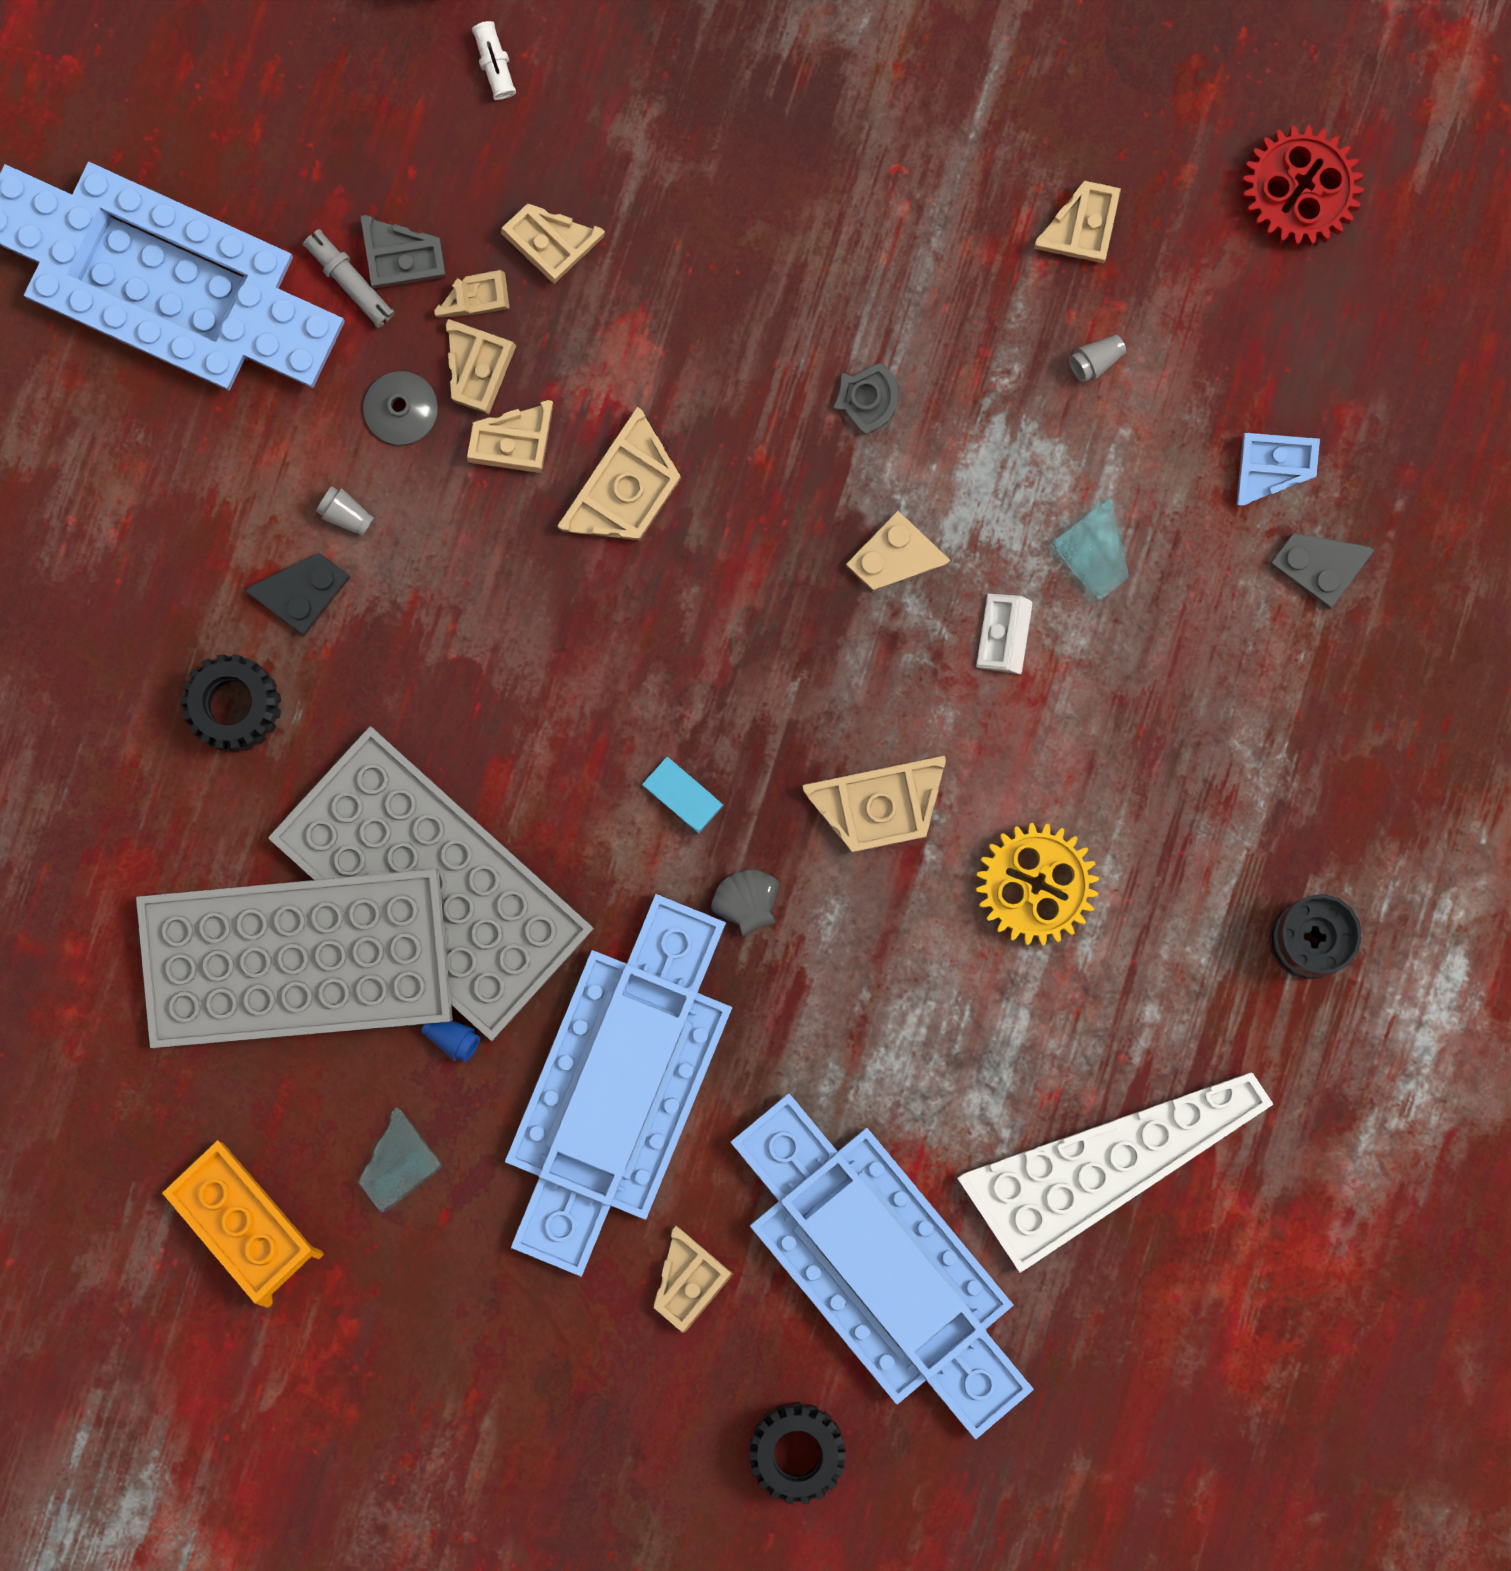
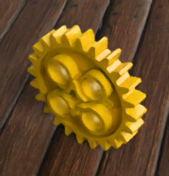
M1030 823L1027 834L1024 835L1021 829L1016 826L1013 828L1014 839L1011 840L1004 833L1001 834L1000 840L1003 847L1000 848L990 844L988 848L994 857H982L980 859L988 869L987 871L976 873V877L985 880V885L976 888L975 892L983 893L987 896V899L982 901L979 907H991L992 912L987 916L986 920L991 921L998 918L1001 921L996 930L998 933L1007 927L1010 928L1011 941H1014L1021 933L1024 934L1025 945H1029L1033 936H1037L1040 946H1044L1048 934L1052 936L1056 943L1060 942V930L1063 929L1070 936L1075 934L1071 923L1074 921L1084 925L1086 921L1080 914L1081 911L1092 912L1094 910L1086 900L1087 898L1098 896V892L1089 889V884L1098 881L1099 877L1088 875L1087 870L1095 865V861L1084 862L1082 860L1088 848L1076 851L1073 847L1078 838L1074 836L1067 842L1064 841L1063 828L1059 829L1053 836L1050 835L1049 824L1046 823L1041 833H1037L1034 823ZM1029 849L1035 852L1038 861L1034 869L1026 870L1019 865L1017 858L1021 850ZM1064 865L1070 869L1072 878L1068 885L1061 886L1055 883L1052 877L1055 866ZM1008 868L1013 869L1030 879L1041 875L1043 877V885L1067 894L1068 899L1066 901L1061 900L1044 890L1033 894L1031 892V884L1007 875L1006 870ZM1013 883L1020 887L1022 897L1019 903L1009 904L1003 899L1002 889L1006 884ZM1042 899L1051 900L1056 906V914L1051 920H1044L1037 914V904Z

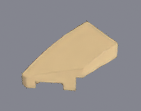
M498 270L466 276L463 281L457 278L452 285L454 288L443 304L438 305L434 311L436 317L444 318L510 309L505 272Z

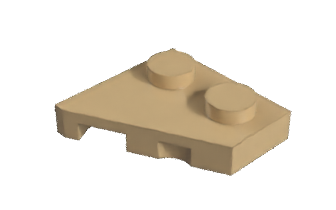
M1084 181L1042 235L1036 239L1034 249L1104 264L1121 188Z

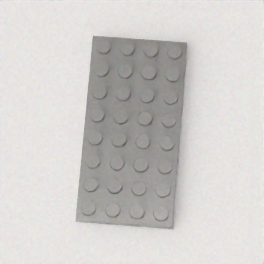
M371 726L268 837L314 880L439 869L451 1005L491 1041L502 1032L594 930L587 921Z
M439 869L136 897L150 1048L450 1022L453 1020Z

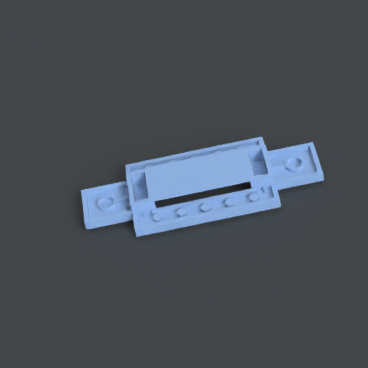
M89 161L72 195L4 164L0 173V246L39 263L24 294L28 300L230 391L244 360L248 361V359L314 388L345 321L342 317L278 289L293 259L291 253ZM110 215L115 216L123 221H126L134 226H137L147 232H150L158 237H161L169 242H172L180 247H183L191 252H194L202 257H205L244 276L241 277L202 258H199L191 253H188L180 248H177L169 243H166L158 238H155L145 232H142L134 227H131L123 222H120L112 218Z
M655 894L627 964L594 950L591 951L505 1160L506 1163L540 1177L511 1248L582 1277L610 1206L645 1220L647 1219L732 1010L731 1006L698 993L726 922Z
M788 1093L730 1142L778 1200L776 1204L749 1226L895 1404H899L924 1381H927L976 1440L1034 1390L986 1332V1329L1014 1305L868 1128L861 1131L837 1152L790 1093Z

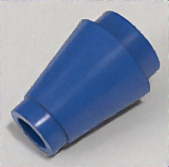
M454 1021L427 1023L423 1025L421 1030L422 1034L426 1035L453 1061L459 1059L466 1063L472 1057L480 1042V1036L474 1033V1028Z

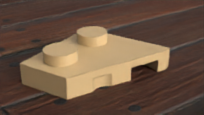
M531 204L525 205L501 228V234L553 284L604 238L605 231L597 226H594V229L574 223L572 222L573 218L561 214L553 215L546 212L545 209Z
M448 319L446 331L449 333L450 342L448 358L449 368L452 370V380L450 381L451 398L455 403L489 414L516 345L507 339Z
M546 400L541 402V406L521 412L519 409L504 413L499 418L489 417L473 422L467 454L468 462L542 473L553 412V401Z
M897 511L846 564V567L874 592L893 583L914 578L927 571L945 567L950 562V559Z
M675 1226L672 1230V1241L667 1260L664 1263L662 1282L657 1292L654 1309L682 1333H685L727 1283L733 1273L681 1228Z

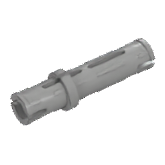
M321 229L314 231L315 237L313 238L310 234L302 245L324 267L323 273L328 278L333 277L373 321L377 328L384 325L383 321L388 322L395 314V311L383 301L349 263L350 257L345 252L340 253L323 234Z

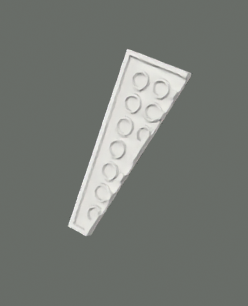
M1249 1072L961 1174L957 1179L1019 1273H1021L1272 1106L1273 1103L1254 1074Z

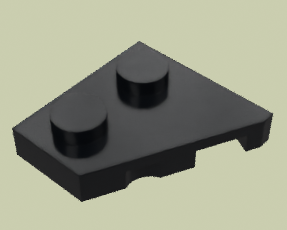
M317 553L249 586L246 592L305 636L347 583L350 576L322 554Z

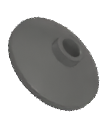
M406 371L391 372L378 378L368 389L363 404L364 418L369 429L380 440L392 445H409L423 439L432 430L438 415V402L432 387L422 377ZM396 400H404L406 402V407L403 411L396 412L393 410L392 406Z

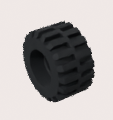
M221 654L216 655L217 659L215 660L208 658L202 661L203 666L200 669L194 668L189 673L192 675V678L189 682H184L182 689L185 690V696L180 697V705L184 707L182 716L184 721L189 724V730L204 743L221 751L238 752L240 749L247 751L253 749V745L257 742L262 744L267 740L266 734L269 731L273 733L277 725L274 722L276 717L280 718L281 709L278 708L281 696L277 692V684L274 679L256 662L246 659L241 655L233 654L232 656ZM230 682L242 683L250 690L252 696L249 713L242 721L236 724L224 725L215 720L211 711L213 695L224 684Z
M793 1402V1405L785 1406V1404L777 1406L776 1410L766 1413L762 1421L757 1423L750 1440L749 1460L753 1476L758 1480L759 1486L763 1490L766 1489L771 1497L776 1500L778 1498L783 1499L787 1504L793 1505L794 1502H802L803 1505L809 1504L812 1499L817 1498L819 1500L825 1497V1493L829 1489H834L839 1476L842 1477L844 1471L846 1450L841 1431L828 1413L820 1411L817 1406L812 1404L807 1406L802 1405L801 1402ZM803 1431L809 1433L819 1444L820 1459L818 1464L805 1474H789L783 1471L775 1460V1446L778 1440L789 1432Z

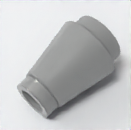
M1114 334L1111 337L1078 347L1074 350V354L1069 357L1071 370L1081 382L1095 381L1121 356L1126 354L1125 344L1118 335Z
M333 486L329 488L316 509V512L323 516L322 520L361 536L364 535L374 519L342 488L337 490Z

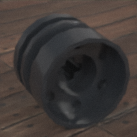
M1326 894L1307 896L1283 909L1273 921L1269 935L1271 953L1277 964L1291 976L1305 980L1322 978L1348 966L1359 952L1362 940L1360 921L1353 909L1340 898ZM1310 932L1312 937L1318 938V943L1312 946L1310 941L1304 940V935Z

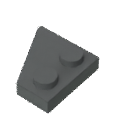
M361 216L369 274L373 289L446 278L442 245L439 237L423 232L416 233L410 231L409 228L397 224L390 225L377 221L371 216Z
M1293 533L1269 565L1328 609H1331L1374 552V549L1363 545Z

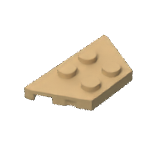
M637 407L558 524L557 527L561 531L640 541L681 480L680 474L640 408Z
M945 756L806 784L802 785L803 792L852 853L926 838L946 759Z

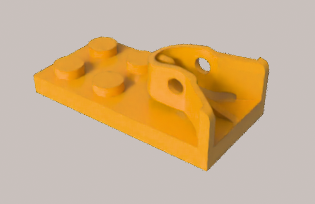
M218 1140L162 1193L257 1305L269 1308L273 1304L272 1294L308 1259H320L324 1255L321 1250L312 1247L224 1143Z

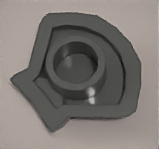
M881 363L855 376L842 373L840 391L834 408L846 411L862 432L872 433L888 423L893 417L898 402V384L887 367Z
M755 869L737 872L719 884L711 909L716 915L738 925L742 937L746 936L758 928L776 923L771 911L779 889V882L776 878Z

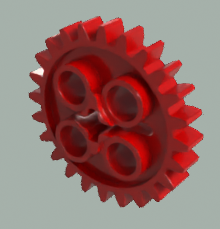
M1293 125L1289 130L1288 137L1279 129L1274 135L1275 143L1267 137L1264 138L1261 143L1264 151L1255 148L1251 156L1256 162L1247 161L1244 167L1248 173L1252 174L1244 176L1241 180L1242 185L1251 188L1246 190L1241 198L1253 201L1247 208L1246 213H1258L1259 216L1254 226L1257 227L1266 223L1268 228L1265 236L1269 237L1275 231L1278 232L1279 244H1282L1287 236L1292 237V243L1295 248L1298 247L1302 238L1306 239L1309 247H1313L1317 235L1326 243L1330 239L1329 229L1336 235L1341 234L1343 231L1341 222L1350 224L1354 217L1349 211H1357L1361 205L1357 200L1353 199L1361 196L1364 192L1363 188L1354 185L1363 178V173L1352 172V169L1358 164L1359 160H1347L1346 155L1351 149L1350 146L1340 150L1336 147L1340 138L1338 135L1330 141L1325 140L1326 129L1324 128L1319 132L1318 136H1312L1311 125H1307L1303 134L1299 135L1296 126ZM1299 154L1303 156L1306 161V167L1297 168L1293 166L1289 160V155ZM1317 160H1321L1322 166L1306 189L1303 190L1289 212L1284 213L1282 207L1291 197L1298 184L1302 182ZM1320 176H1331L1336 181L1337 188H1324L1320 183ZM1272 183L1281 185L1285 191V196L1281 198L1272 196L1268 191V185ZM1308 205L1312 207L1315 212V218H1303L1299 214L1298 206Z

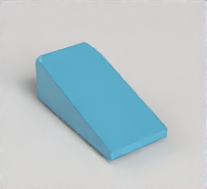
M668 757L663 760L642 784L698 834L723 808V804Z

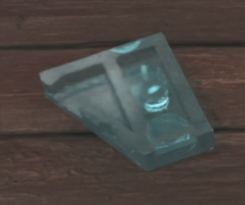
M1110 498L1106 499L1052 542L1053 547L1098 602L1129 578L1114 506Z
M396 1108L390 1116L392 1120L383 1138L379 1139L373 1151L371 1163L366 1166L358 1182L383 1214L443 1167V1164L400 1108Z

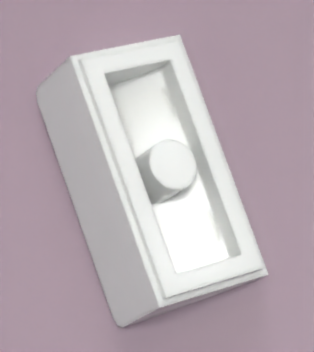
M987 594L976 664L977 668L1013 674L1022 673L1032 610L1031 600L1022 596Z

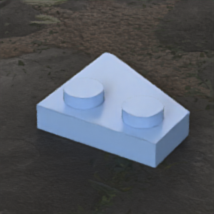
M1243 433L1236 505L1249 504L1252 501L1316 477L1320 439Z

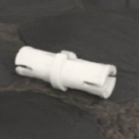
M486 21L479 23L472 28V32L475 35L481 55L479 60L480 67L486 71L494 100L510 98L516 94V89L513 86L507 66L509 62L508 54L502 51L494 22ZM488 48H492L499 74H496Z

